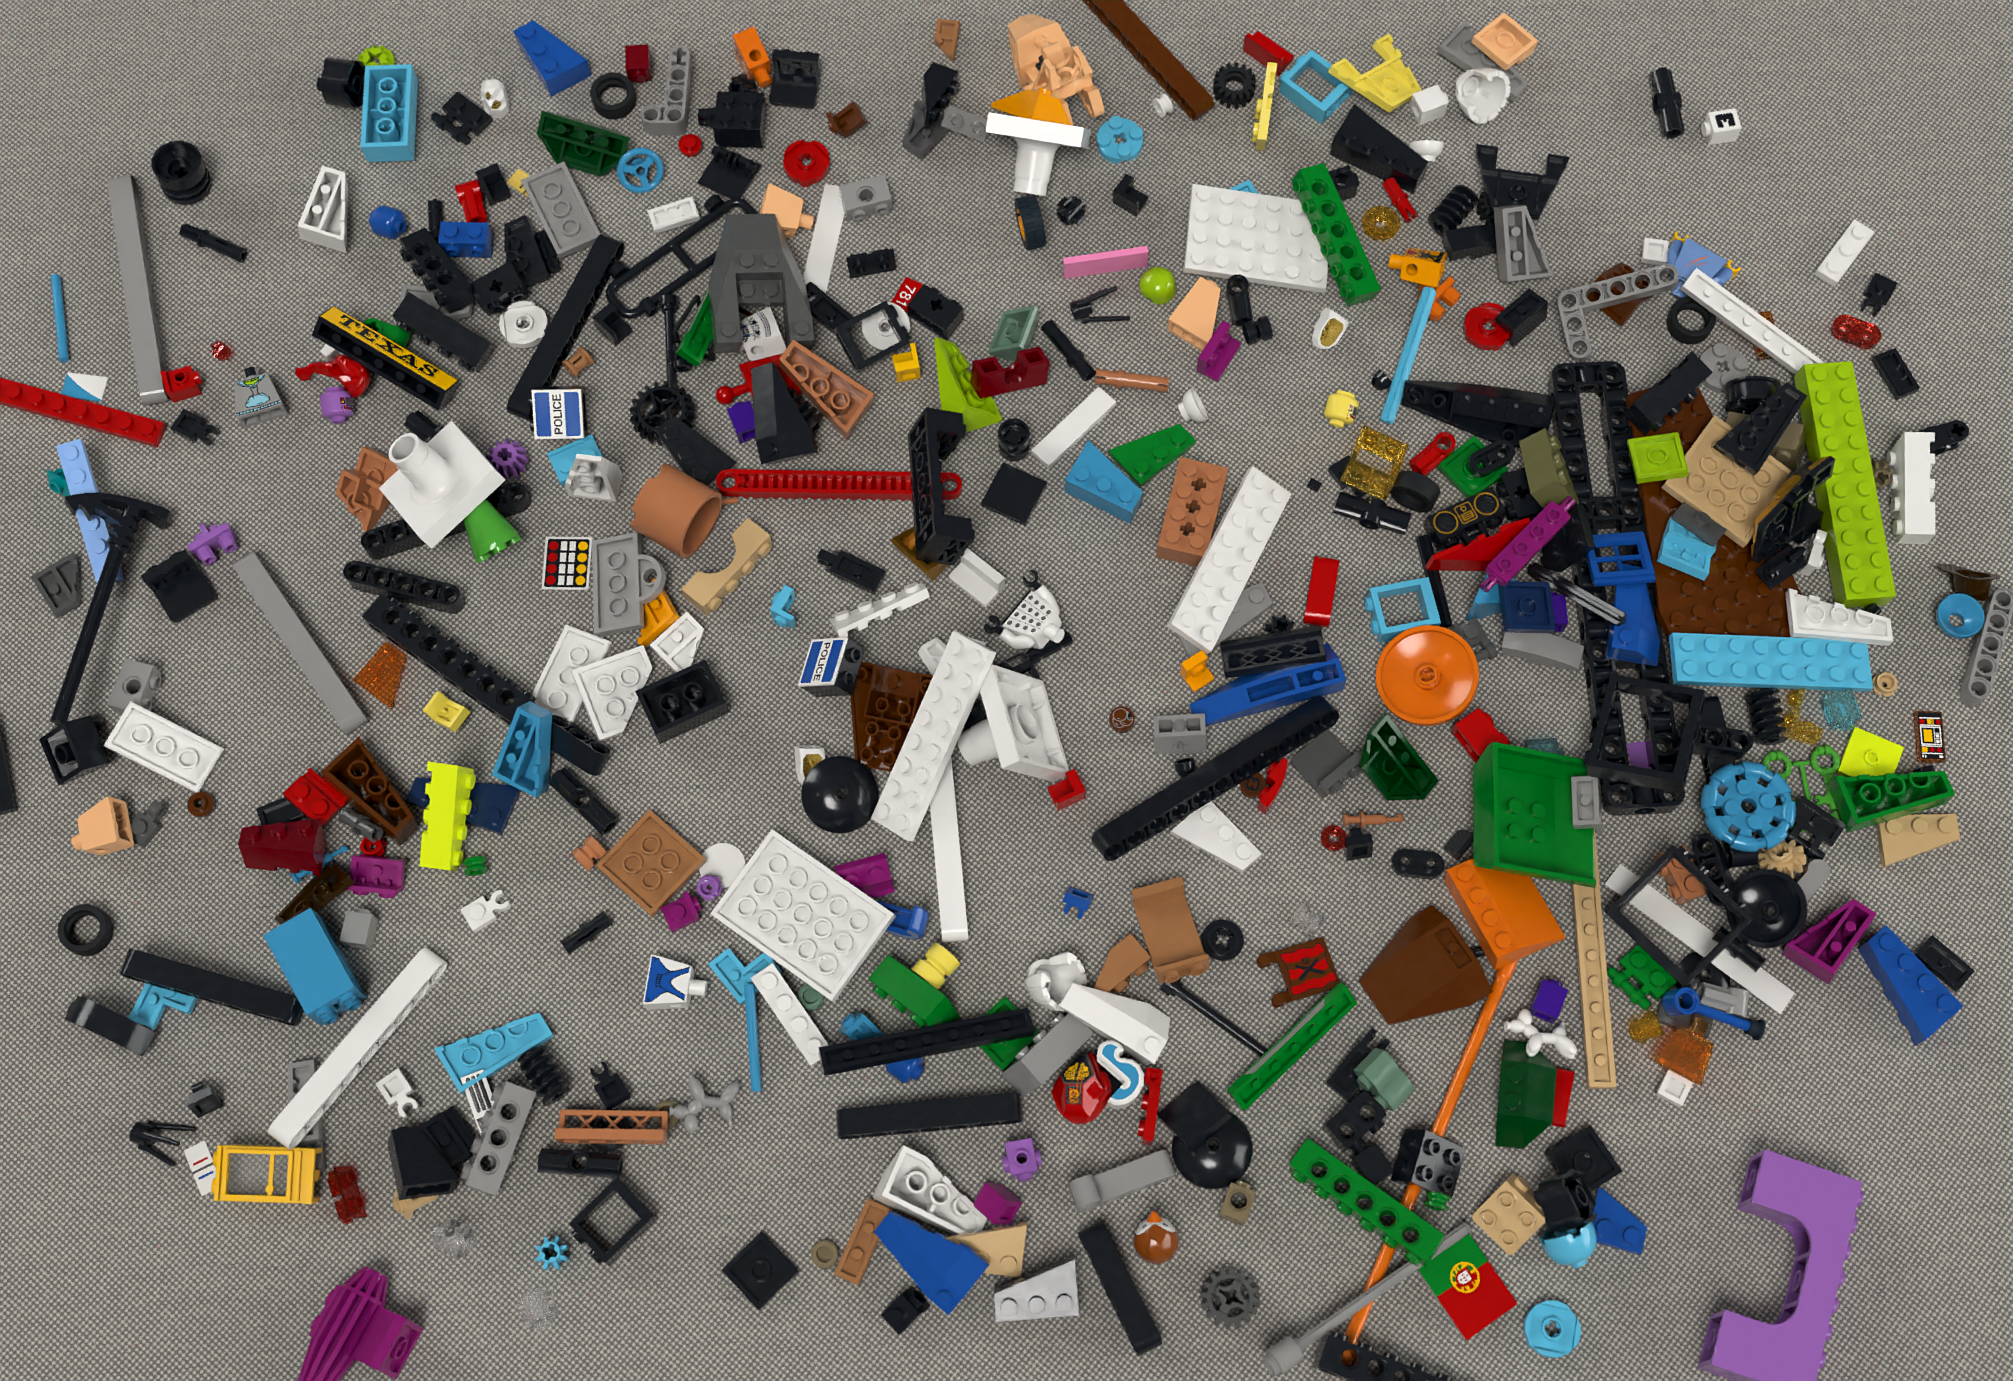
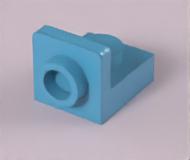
M859 1012L847 1015L841 1022L842 1027L839 1029V1032L850 1041L884 1035L864 1014Z

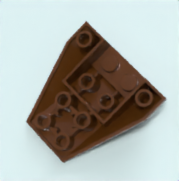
M861 662L852 695H850L855 760L869 768L888 772L892 771L933 675Z
M1433 905L1414 915L1406 922L1358 981L1388 1026L1469 1007L1492 993L1490 984L1476 956L1450 919Z

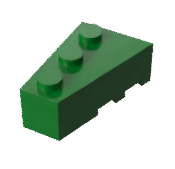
M887 955L868 978L874 986L872 991L879 998L890 1000L892 1002L891 1005L901 1014L905 1012L920 1028L955 1022L960 1017L943 993L890 955Z

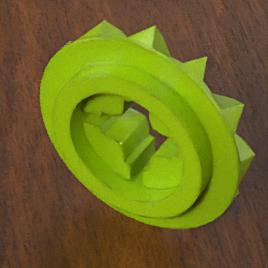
M373 44L371 48H364L363 53L358 54V61H361L365 66H378L377 63L371 61L372 57L379 59L380 65H394L395 62L390 49H386L383 45L376 47Z

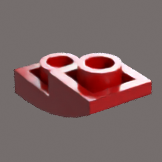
M1283 758L1279 763L1273 762L1266 771V774H1268L1266 784L1268 786L1259 794L1258 799L1260 801L1257 807L1263 814L1268 812L1280 792L1287 770L1288 760L1286 758Z
M1556 1068L1552 1125L1565 1128L1575 1072Z

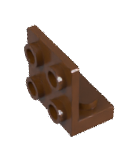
M1620 262L1600 274L1595 282L1633 273L1634 270L1629 265ZM1640 279L1636 282V287L1639 289H1645L1649 286V282L1645 279ZM1617 285L1612 288L1611 293L1621 295L1625 288ZM1591 292L1587 299L1595 302L1601 295L1598 292ZM1655 295L1601 308V310L1622 327L1627 323L1638 306Z

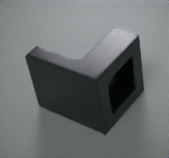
M497 163L475 172L490 206L511 198L510 191Z
M1125 174L1113 190L1112 203L1136 217L1148 202V196L1134 189V178Z
M611 302L592 317L596 329L615 346L632 333V328L619 317L617 308Z

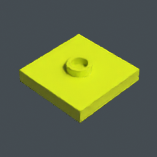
M1854 727L1836 774L1845 777H1857L1858 775L1880 776L1895 773L1904 747Z

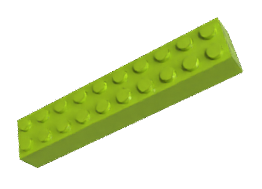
M1853 362L1804 364L1794 375L1796 389L1807 395L1800 407L1802 423L1804 424L1809 461L1816 462L1818 459L1827 456L1835 458L1832 477L1815 489L1817 507L1824 512L1821 529L1827 532L1824 546L1834 601L1845 605V608L1867 607L1872 603H1876L1877 606H1884L1896 597Z

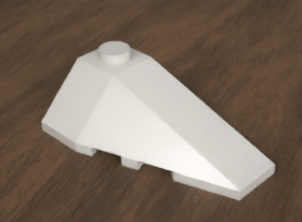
M576 454L565 482V488L571 497L617 502L623 475L619 465L603 457Z
M1071 983L1058 1004L1060 1008L1107 1040L1118 1042L1123 1046L1126 1053L1141 1063L1155 1064L1168 1041L1170 1017L1149 1003Z
M903 1145L884 1171L873 1199L954 1235L974 1231L976 1233L982 1232L987 1218L974 1207L973 1203L965 1195H962L951 1184V1181L946 1176H943L933 1166L934 1163L928 1157Z

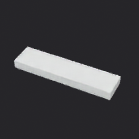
M1098 387L1031 450V454L1050 469L1116 406V401Z

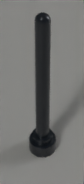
M664 294L659 297V308L664 313L666 371L667 382L670 387L674 382L677 384L676 371L673 369V366L668 365V350H673V345L675 344L673 334L674 313L678 309V297L673 294Z
M1181 979L1173 983L1165 982L1160 990L1167 996L1170 994L1173 997L1178 996L1261 1057L1268 1051L1266 1047L1183 988L1184 984L1180 982Z

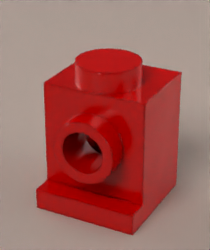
M191 365L169 372L161 371L165 391L173 403L202 394L200 385L203 384L201 375L198 370L194 371Z

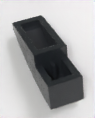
M1495 224L1476 225L1445 231L1442 243L1449 260L1453 261L1468 256L1473 260L1497 253Z

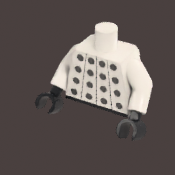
M1034 570L1029 572L1035 580L1029 582L1023 576V583L1026 587H1033L1035 591L1029 590L1001 625L999 618L994 615H990L988 619L995 624V627H991L986 623L984 625L986 633H997L998 638L1013 649H1028L1031 647L1042 649L1049 640L1059 643L1064 637L1065 632L1060 628L1062 622L1059 618L1060 609L1056 599L1044 584L1040 585L1037 582L1038 574Z

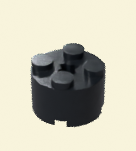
M325 58L322 75L317 79V90L322 92L324 101L332 106L361 107L363 105L365 65L361 61Z
M1575 1169L1567 1170L1540 1181L1538 1189L1533 1192L1535 1202L1541 1206L1545 1215L1546 1226L1551 1232H1565L1596 1220L1597 1213L1592 1214V1206L1596 1205L1592 1189L1583 1176L1577 1177L1574 1174L1577 1172Z

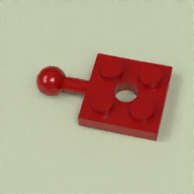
M782 354L740 364L739 370L745 383L733 388L721 386L717 389L715 397L720 404L728 405L733 402L736 396L749 392L753 400L751 369L772 362L777 366L788 386V390L795 388L797 391L795 396L802 394V391L780 368L779 358Z

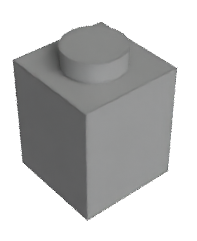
M357 908L355 912L346 911L339 940L345 947L372 951L379 920L371 914V911Z

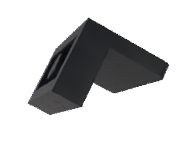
M1530 288L1495 317V323L1510 333L1509 344L1513 347L1547 318L1548 301Z

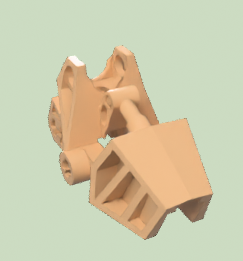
M1029 14L1018 17L1007 25L1011 55L1019 87H1022V91L1030 89L1038 92L1039 87L1052 91L1051 96L1060 99L1071 126L1074 125L1065 100L1078 93L1083 101V107L1093 119L1105 113L1099 89L1092 83L1093 71L1077 45L1071 47L1058 22ZM1043 56L1044 61L1040 71H1038L1035 64L1039 63L1038 57Z

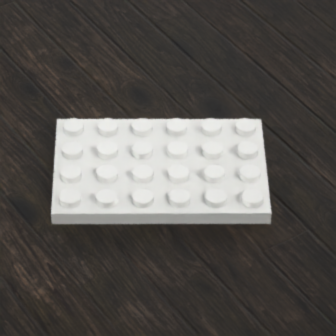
M1192 184L1184 273L1229 279L1231 276L1239 274L1251 283L1325 293L1328 262L1321 252V246L1316 235L1311 230V224L1307 215L1302 210L1300 200Z
M773 829L710 913L833 1003L896 917L891 911Z

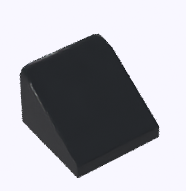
M1458 830L1443 847L1444 851L1454 859L1460 860L1474 843L1473 832Z

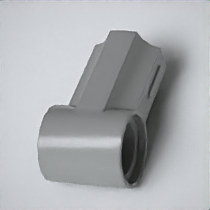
M1705 982L1699 983L1695 992L1698 994L1701 1004L1746 1020L1750 992L1740 988H1723Z

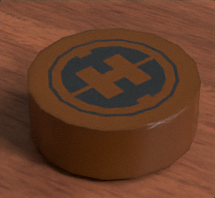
M1256 773L1241 782L1239 788L1245 797L1255 799L1258 798L1265 788L1266 782L1261 774Z

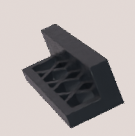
M1321 625L1220 642L1226 679L1280 670L1287 667L1327 662Z

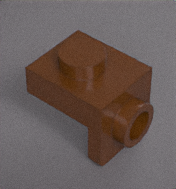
M854 101L836 115L830 111L826 113L829 120L827 124L830 130L835 135L838 133L845 139L867 123L859 105Z

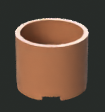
M665 464L661 466V472L654 479L649 477L640 490L632 508V511L636 512L634 521L632 520L630 523V527L667 550L686 559L703 545L713 530L721 511L722 495L672 465Z

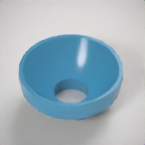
M1960 593L1949 595L1943 599L1937 608L1936 620L1940 629L1948 636L1966 639L1980 631L1985 621V615L1982 606L1977 600L1969 595ZM1956 615L1960 617L1962 626H1952L1949 622V616Z

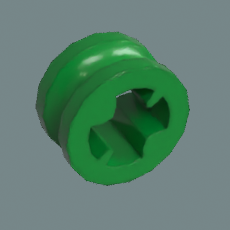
M483 856L470 857L462 862L463 866L466 867L464 870V875L478 876L488 871L487 866H484L486 858Z
M1426 1192L1428 1200L1424 1202L1425 1207L1437 1211H1448L1446 1203L1450 1201L1449 1196L1438 1192Z

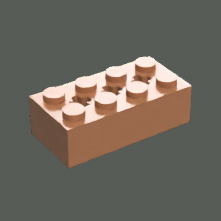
M1180 457L1157 545V558L1198 566L1213 536L1227 480V467Z

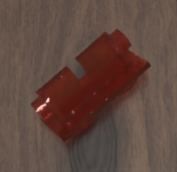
M352 1166L333 1167L334 1170L328 1173L329 1178H327L332 1198L340 1195L342 1199L334 1202L339 1221L346 1225L352 1223L355 1218H366L365 1203L360 1195L357 1177L353 1172Z

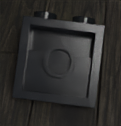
M1576 503L1567 511L1571 516L1569 522L1541 549L1543 555L1540 557V562L1546 569L1561 573L1595 548L1586 511L1582 504Z

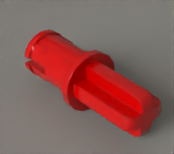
M1392 177L1385 180L1382 186L1392 200L1391 205L1397 208L1404 222L1408 223L1411 221L1407 212L1415 219L1418 213L1408 200L1409 195L1403 192L1395 178Z

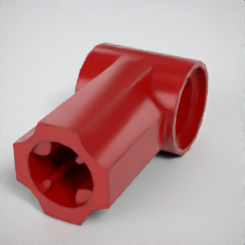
M478 179L455 185L456 194L463 208L466 222H488L482 202L484 197Z
M1447 432L1437 434L1434 441L1409 462L1412 471L1424 476L1429 475L1438 467V464L1453 453L1456 444L1454 436ZM1445 444L1449 449L1442 450L1437 445Z

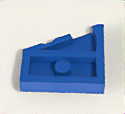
M1598 1187L1595 1193L1596 1205L1592 1207V1214L1597 1213L1596 1220L1592 1222L1597 1235V1243L1641 1255L1647 1227L1604 1189Z

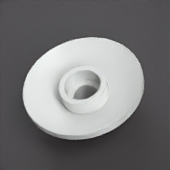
M887 302L888 305L892 304L898 313V318L896 319L899 325L904 326L909 333L910 322L906 312L900 306ZM882 311L862 321L863 335L874 348L885 350L899 342ZM881 324H888L889 331H882Z

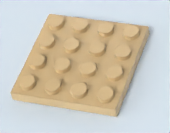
M1714 415L1684 455L1689 471L1688 477L1668 479L1661 488L1681 503L1685 502L1699 512L1706 513L1710 519L1727 529L1724 533L1727 537L1743 548L1755 534V520L1774 501L1776 492L1786 482L1791 470L1769 455L1756 475H1752L1715 450L1713 446L1734 428Z

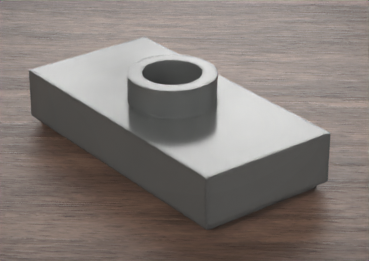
M1685 502L1682 503L1671 517L1672 520L1713 547L1727 530L1710 519L1706 513L1699 512Z

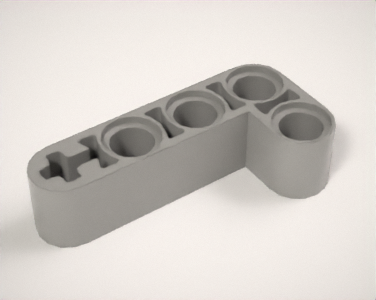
M676 45L670 49L665 103L650 104L641 109L640 115L644 130L650 135L678 136L687 130L693 64L690 51L685 45Z
M1165 1149L1095 1176L1090 1174L1077 1178L1068 1183V1188L1077 1212L1083 1213L1175 1177L1176 1172Z

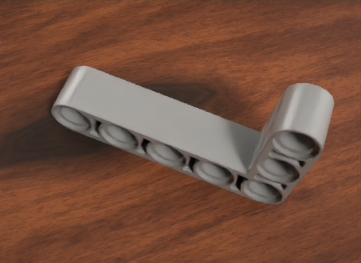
M1663 264L1563 291L1558 297V306L1571 358L1576 362H1585L1592 354L1584 313L1670 291L1679 282L1677 268L1671 264ZM1672 273L1674 279L1671 282L1666 283L1660 279L1662 274ZM1640 279H1646L1649 281V286L1645 289H1639L1636 287V282ZM1617 285L1625 288L1621 295H1614L1611 293V290ZM1591 292H1598L1601 295L1595 302L1587 300V296ZM1568 298L1576 300V304L1572 308H1565L1563 302ZM1573 321H1578L1582 326L1578 331H1570L1568 329L1569 324ZM1579 344L1587 347L1586 352L1582 355L1574 353V348Z
M1997 589L1984 603L1985 621L1983 627L1975 635L1959 695L1961 701L1967 706L1974 707L1979 705L1992 691L2010 623L2013 624V590ZM1996 600L2001 601L2003 606L1999 605ZM1990 622L1995 623L1997 628L1993 627ZM1984 644L1989 645L1991 650L1986 649ZM1978 666L1982 667L1985 670V673L1981 672L1978 669ZM1971 688L1977 690L1979 695L1974 694Z

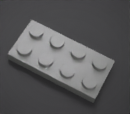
M565 162L521 180L559 259L594 244L600 232Z

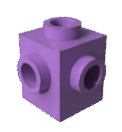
M1032 1138L1005 1143L1007 1156L1002 1157L1004 1172H1010L1011 1179L1017 1178L1018 1182L1034 1179L1033 1175L1038 1174L1037 1167L1042 1166L1039 1149L1034 1150ZM1019 1159L1026 1160V1162L1023 1164H1020L1017 1161Z

